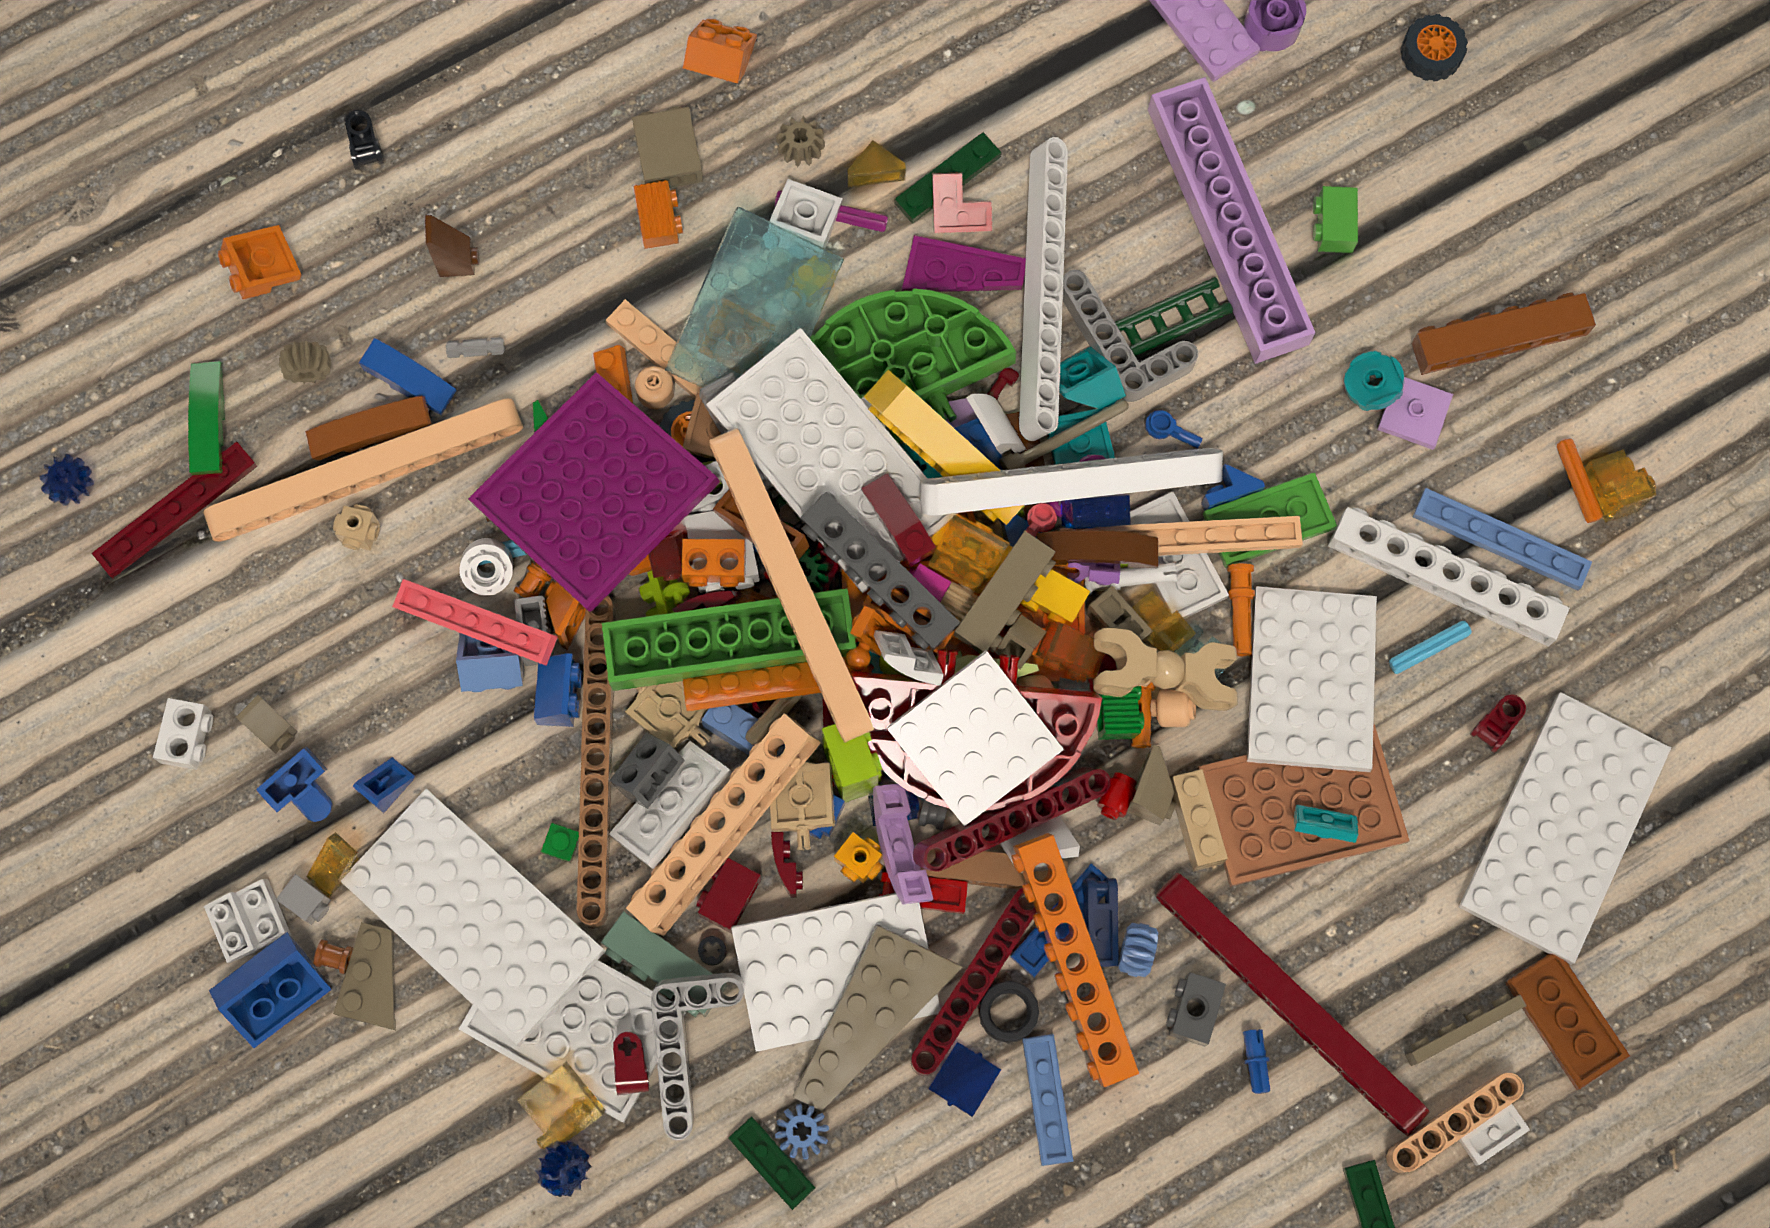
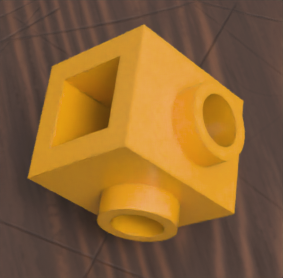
M852 832L834 855V861L843 867L840 872L854 883L857 879L862 883L867 878L873 880L884 866L880 863L882 860V854L879 852L881 847L869 837L863 840L854 832ZM864 857L866 860L859 863L856 861V858Z

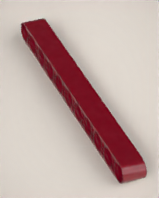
M1175 873L1155 894L1157 900L1399 1131L1409 1136L1430 1113L1429 1109L1184 876Z

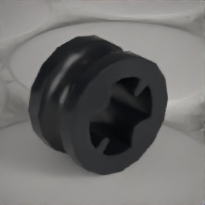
M709 936L700 942L698 954L705 964L711 966L718 965L726 957V946L720 938ZM707 944L711 946L718 944L721 949H718V953L721 954L717 958L714 956L706 958L704 956V953L707 952L704 949Z

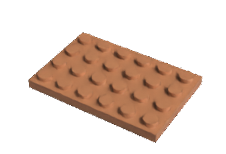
M1373 724L1371 772L1247 762V755L1198 766L1197 770L1203 769L1228 857L1224 862V867L1230 887L1406 844L1410 841L1375 724ZM1296 805L1357 816L1359 835L1356 843L1332 838L1324 839L1317 835L1294 831V811Z

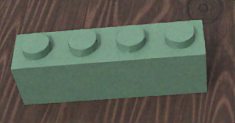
M624 911L601 942L607 948L604 954L618 964L623 959L632 965L630 972L644 982L648 977L658 983L665 979L712 974L664 939L650 932L644 925ZM726 983L721 986L722 992L727 988ZM695 985L689 990L692 998L696 1000L704 999L707 996L706 989L700 985ZM664 988L658 991L668 999H671L674 995L670 989ZM712 1008L689 1010L687 1012L695 1018L699 1013L706 1017Z

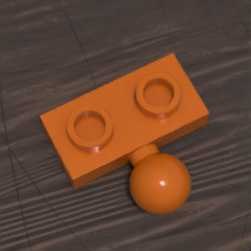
M866 606L854 618L852 630L850 631V634L860 643L855 649L849 650L846 654L847 665L856 671H861L868 667L871 660L869 651L881 656V651L874 638L875 630L892 633L895 631L875 610Z

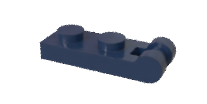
M1094 878L1084 879L1082 891L1084 895L1085 924L1100 966H1118L1116 878H1105L1104 881H1096ZM1097 894L1105 895V903H1097Z

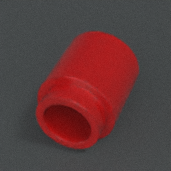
M1115 772L1113 777H1110V788L1106 794L1099 798L1097 806L1101 808L1100 813L1112 820L1126 816L1130 802L1136 793L1135 786L1137 781L1119 772Z

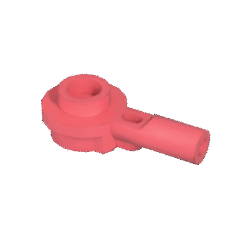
M1039 503L1033 506L1027 514L1029 526L1026 532L1036 537L1039 532L1051 531L1057 522L1055 510L1046 503Z

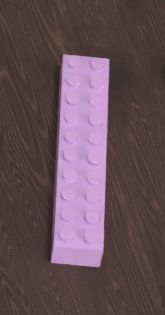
M1206 77L1152 94L1148 112L1227 299L1233 307V313L1255 364L1308 346L1315 335V330Z

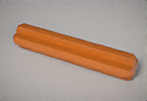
M1571 438L1562 440L1557 444V449L1587 523L1596 522L1603 517V513L1575 443Z

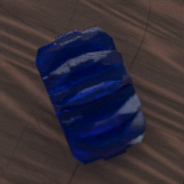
M65 454L62 461L58 457L53 456L54 465L52 466L44 464V469L48 473L39 475L40 480L45 483L41 486V490L43 493L49 494L48 498L53 503L60 501L63 506L68 507L71 499L76 504H80L79 496L81 494L90 496V492L86 487L94 485V481L89 477L92 474V470L89 466H84L85 462L81 458L73 459L71 455Z
M556 1141L553 1148L546 1147V1155L543 1158H538L541 1162V1166L535 1170L539 1176L538 1183L554 1196L561 1197L563 1195L571 1197L574 1190H581L582 1181L589 1179L586 1172L592 1167L588 1162L590 1155L572 1141Z

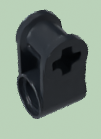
M363 110L350 112L346 116L345 126L355 170H359L361 166L378 162L379 164H384L381 146L369 114ZM358 125H367L364 130L355 131V128Z

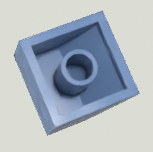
M459 633L456 664L461 692H482L487 689L498 688L509 690L523 686L524 663L521 656Z

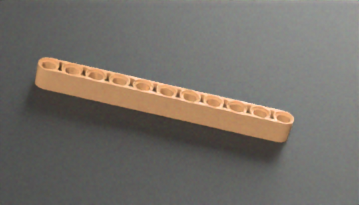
M512 399L498 400L206 508L203 513L213 541L229 540L512 436L523 429V424Z
M738 428L710 439L709 444L842 740L845 743L874 730L866 708Z

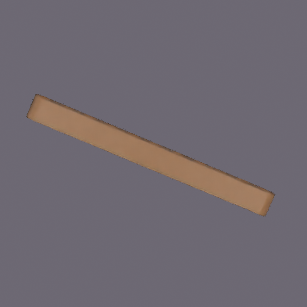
M606 596L598 604L609 607L606 614L597 616L593 614V610L588 612L585 609L577 916L586 927L592 929L604 925L608 916L611 782L609 780L612 775L614 691L609 684L607 669L602 675H594L591 673V670L598 663L607 665L604 644L594 645L592 640L597 634H603L602 623L616 621L615 608L609 596ZM594 694H605L606 700L601 705L590 703ZM595 723H603L606 727L602 734L592 735L589 732L591 726ZM592 754H604V761L597 766L589 764V758ZM593 783L604 785L603 792L598 796H590L588 794V788ZM593 813L603 815L602 823L597 827L587 825V819ZM591 844H600L602 852L598 857L589 858L586 856V850ZM596 874L601 876V884L597 888L588 889L585 886L586 879L590 875ZM596 905L600 907V915L597 919H585L584 913L589 906Z

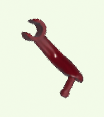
M1012 368L1003 369L987 395L998 400L1006 384L1013 387L1019 378V373Z

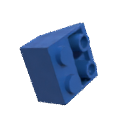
M565 653L551 656L547 666L538 663L534 720L537 725L574 727V719L580 718L581 701L578 700L576 692L577 688H582L583 671L580 670V664L576 663L572 654Z

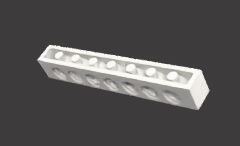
M1347 507L1328 544L1330 548L1546 646H1550L1557 640L1570 609L1563 605V602L1556 597L1543 596L1536 593L1533 587L1524 583L1516 584L1508 580L1507 576L1499 571L1483 569L1479 567L1476 561L1470 558L1461 559L1452 555L1448 548L1440 545H1430L1424 542L1421 536L1414 533L1406 534L1397 530L1396 526L1391 522L1385 520L1377 521L1369 517L1366 511L1359 508L1351 509ZM1360 532H1368L1372 536L1373 541H1364L1360 537ZM1387 544H1395L1399 548L1400 554L1391 553L1387 548ZM1415 556L1423 557L1427 561V567L1419 566L1415 561ZM1443 569H1450L1454 573L1455 579L1450 580L1446 578L1443 574ZM1471 581L1478 582L1482 586L1483 592L1473 590ZM1499 594L1508 596L1510 605L1503 604L1499 600ZM1527 606L1536 609L1538 618L1531 617L1528 614Z

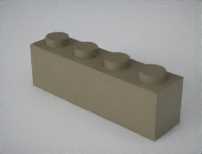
M1024 531L957 627L954 636L980 654L985 650L994 653L1003 640V637L999 634L1004 626L1012 627L1021 614L1017 608L1022 600L1029 602L1039 588L1034 583L1040 574L1046 578L1056 562L1052 560L1055 551Z

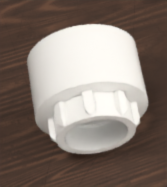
M482 538L466 547L461 557L460 577L469 590L479 595H493L502 591L509 584L513 571V558L509 549L502 542L491 538ZM484 560L491 561L495 569L490 573H484L479 569L478 564Z

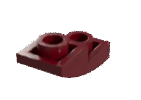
M740 591L711 592L691 598L673 608V611L676 613L704 609L705 607L733 605L743 595Z
M771 832L773 856L780 880L790 898H797V890H803V871H797L796 863H784V859H790V840H784L783 832Z

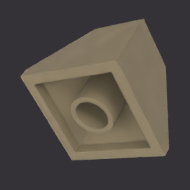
M1153 745L1144 761L1135 786L1136 793L1130 802L1127 813L1157 825H1161L1165 818L1171 819L1176 802L1171 801L1174 789L1159 746Z

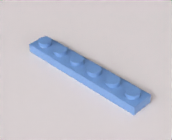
M1425 488L1412 516L1577 591L1582 588L1592 561L1428 488Z

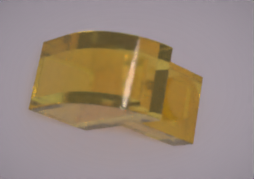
M1153 591L1132 607L1153 631L1148 641L1159 651L1170 650L1175 652L1196 634L1180 613L1176 610L1171 614Z

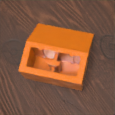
M716 19L702 20L688 36L683 69L738 84L745 74L757 34L750 33V30L745 27L734 26L732 28L722 25V22Z

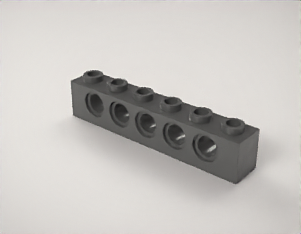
M828 492L801 516V522L804 524L801 528L803 532L813 541L818 538L826 546L823 551L835 563L841 560L848 567L845 573L857 585L862 581L870 589L867 593L868 596L878 606L884 603L892 611L889 616L898 626L903 628L906 625L915 633L911 638L923 650L929 647L934 651L959 626L960 622ZM831 523H837L843 528V532L839 537L831 538L825 533L826 527ZM852 545H860L864 548L865 554L858 560L851 559L847 555L848 548ZM875 566H880L886 570L887 576L884 580L877 582L870 578L869 571ZM896 588H904L908 592L909 598L904 603H896L891 598L892 591ZM923 609L928 611L931 615V621L926 625H918L913 619V615L917 610Z

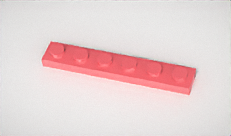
M405 579L402 580L392 606L546 666L558 637Z

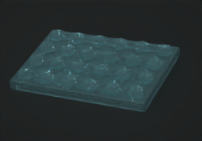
M738 206L734 211L665 371L703 388L730 373H733L734 377L738 379L800 328L810 338L845 258Z

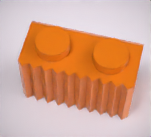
M667 180L635 185L634 192L644 249L678 244V234H682L683 229L680 216L674 217L673 207H678L676 189L670 190Z

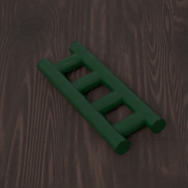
M1213 277L1115 321V324L1120 332L1124 331L1131 343L1129 347L1133 354L1137 356L1232 313L1233 307L1230 302L1222 305L1219 304L1213 290L1219 288L1220 284L1218 279ZM1202 296L1209 310L1194 317L1187 302ZM1176 307L1183 322L1168 328L1161 314ZM1150 319L1157 334L1142 340L1135 325Z

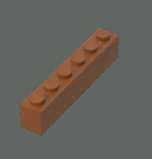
M1573 292L1559 296L1557 300L1547 302L1546 299H1540L1532 302L1528 307L1519 308V306H1511L1502 310L1501 313L1491 315L1490 312L1477 315L1473 320L1465 322L1463 319H1456L1440 328L1427 326L1418 331L1411 344L1421 375L1587 336L1596 326L1586 294L1574 295Z

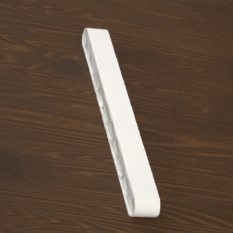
M1058 137L1049 138L1033 149L1030 154L1019 416L1020 432L1029 441H1035L1055 431L1058 426L1068 162L1067 147Z
M1203 448L924 479L920 482L921 513L942 515L1218 483L1222 481L1223 451L1215 448Z

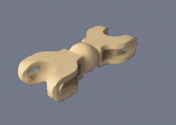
M1103 628L1094 634L1095 649L1111 655L1117 665V670L1104 671L1094 679L1093 688L1098 694L1122 697L1131 692L1134 687H1147L1152 682L1154 686L1161 689L1175 687V691L1187 694L1191 701L1201 709L1227 711L1238 705L1237 691L1234 688L1222 685L1215 675V669H1225L1237 660V649L1234 646L1210 642L1200 648L1198 652L1184 653L1180 657L1177 653L1170 650L1157 652V648L1147 647L1130 630Z

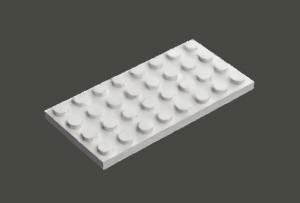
M801 328L706 404L707 408L727 432L738 428L754 464L800 519L808 509L828 492L900 563L904 559L861 491L863 487L888 473L930 537L957 516V513L942 515L921 513L920 482L928 478L874 414L868 410L864 402ZM831 523L825 529L826 535L831 538L839 537L843 532V528L837 523ZM818 539V541H819V542L823 545V547L825 548L826 546ZM852 545L847 550V555L854 560L862 558L865 554L864 548L860 545ZM841 560L837 562L844 572L848 569ZM875 566L869 571V576L874 581H878V579L887 574L886 570L880 566ZM853 581L862 593L869 589L862 581L858 585Z
M1561 692L1558 693L1460 902L1459 908L1549 954L1560 957L1570 965L1575 964L1671 747Z
M427 789L418 796L340 880L519 1047L606 952Z

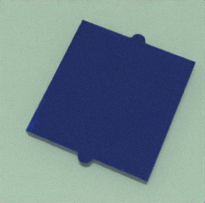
M957 1042L928 1090L946 1100L949 1107L955 1106L973 1117L1001 1069L982 1058V1053L976 1054Z

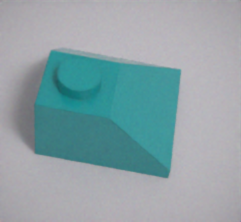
M1091 346L1060 362L1059 393L1066 399L1102 409L1115 404L1117 400L1126 396L1116 366Z

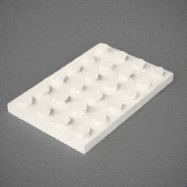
M1256 586L1253 613L1247 762L1371 772L1373 759L1377 596Z
M892 893L732 926L740 974L745 984L744 994L756 1052L820 1039L877 924L928 949L920 903L902 905L897 894ZM936 994L913 1019L938 1014L940 1012L938 995Z
M599 960L596 961L520 1047L510 1040L474 1005H472L459 1027V1030L623 1123L641 1092L617 1096L613 1053L615 1038L621 1033L632 1032L641 1039L644 1059L647 1065L648 1080L657 1065L651 994L653 991ZM658 994V997H659V999H660L662 1002H664V1003H671V1002H672V1001H670V1000L666 999L665 997H663V996H661V995ZM671 1020L661 1023L662 1031L668 1035L674 1034L678 1028L677 1024ZM626 1038L625 1043L619 1046L620 1050L626 1052V1056L632 1055V1049L637 1048V1044L632 1043L630 1038Z

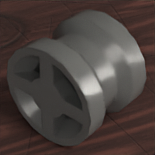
M924 799L918 825L926 826L929 824L942 831L947 808L930 803Z

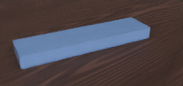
M1054 1034L1023 1038L1022 1043L1041 1166L1073 1162Z

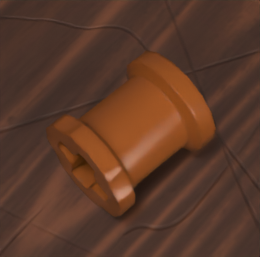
M322 939L317 946L313 964L319 968L324 965L339 969V973L346 974L353 947H338L328 944L327 940Z

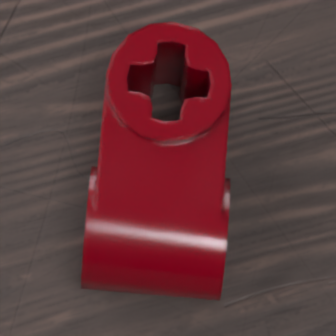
M1510 694L1504 696L1483 716L1470 732V735L1472 737L1477 736L1489 745L1492 753L1497 752L1511 735V731L1523 718L1526 712L1525 702L1517 695ZM1503 704H1510L1514 708V717H1509L1503 712Z
M632 1032L619 1034L613 1042L617 1096L649 1091L648 1071L641 1039ZM626 1038H630L632 1043L637 1044V1048L632 1049V1055L626 1056V1052L619 1049V1046L625 1043Z

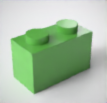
M1323 186L1319 196H1315L1313 201V214H1318V223H1315L1313 228V241H1318V252L1352 253L1358 243V188Z

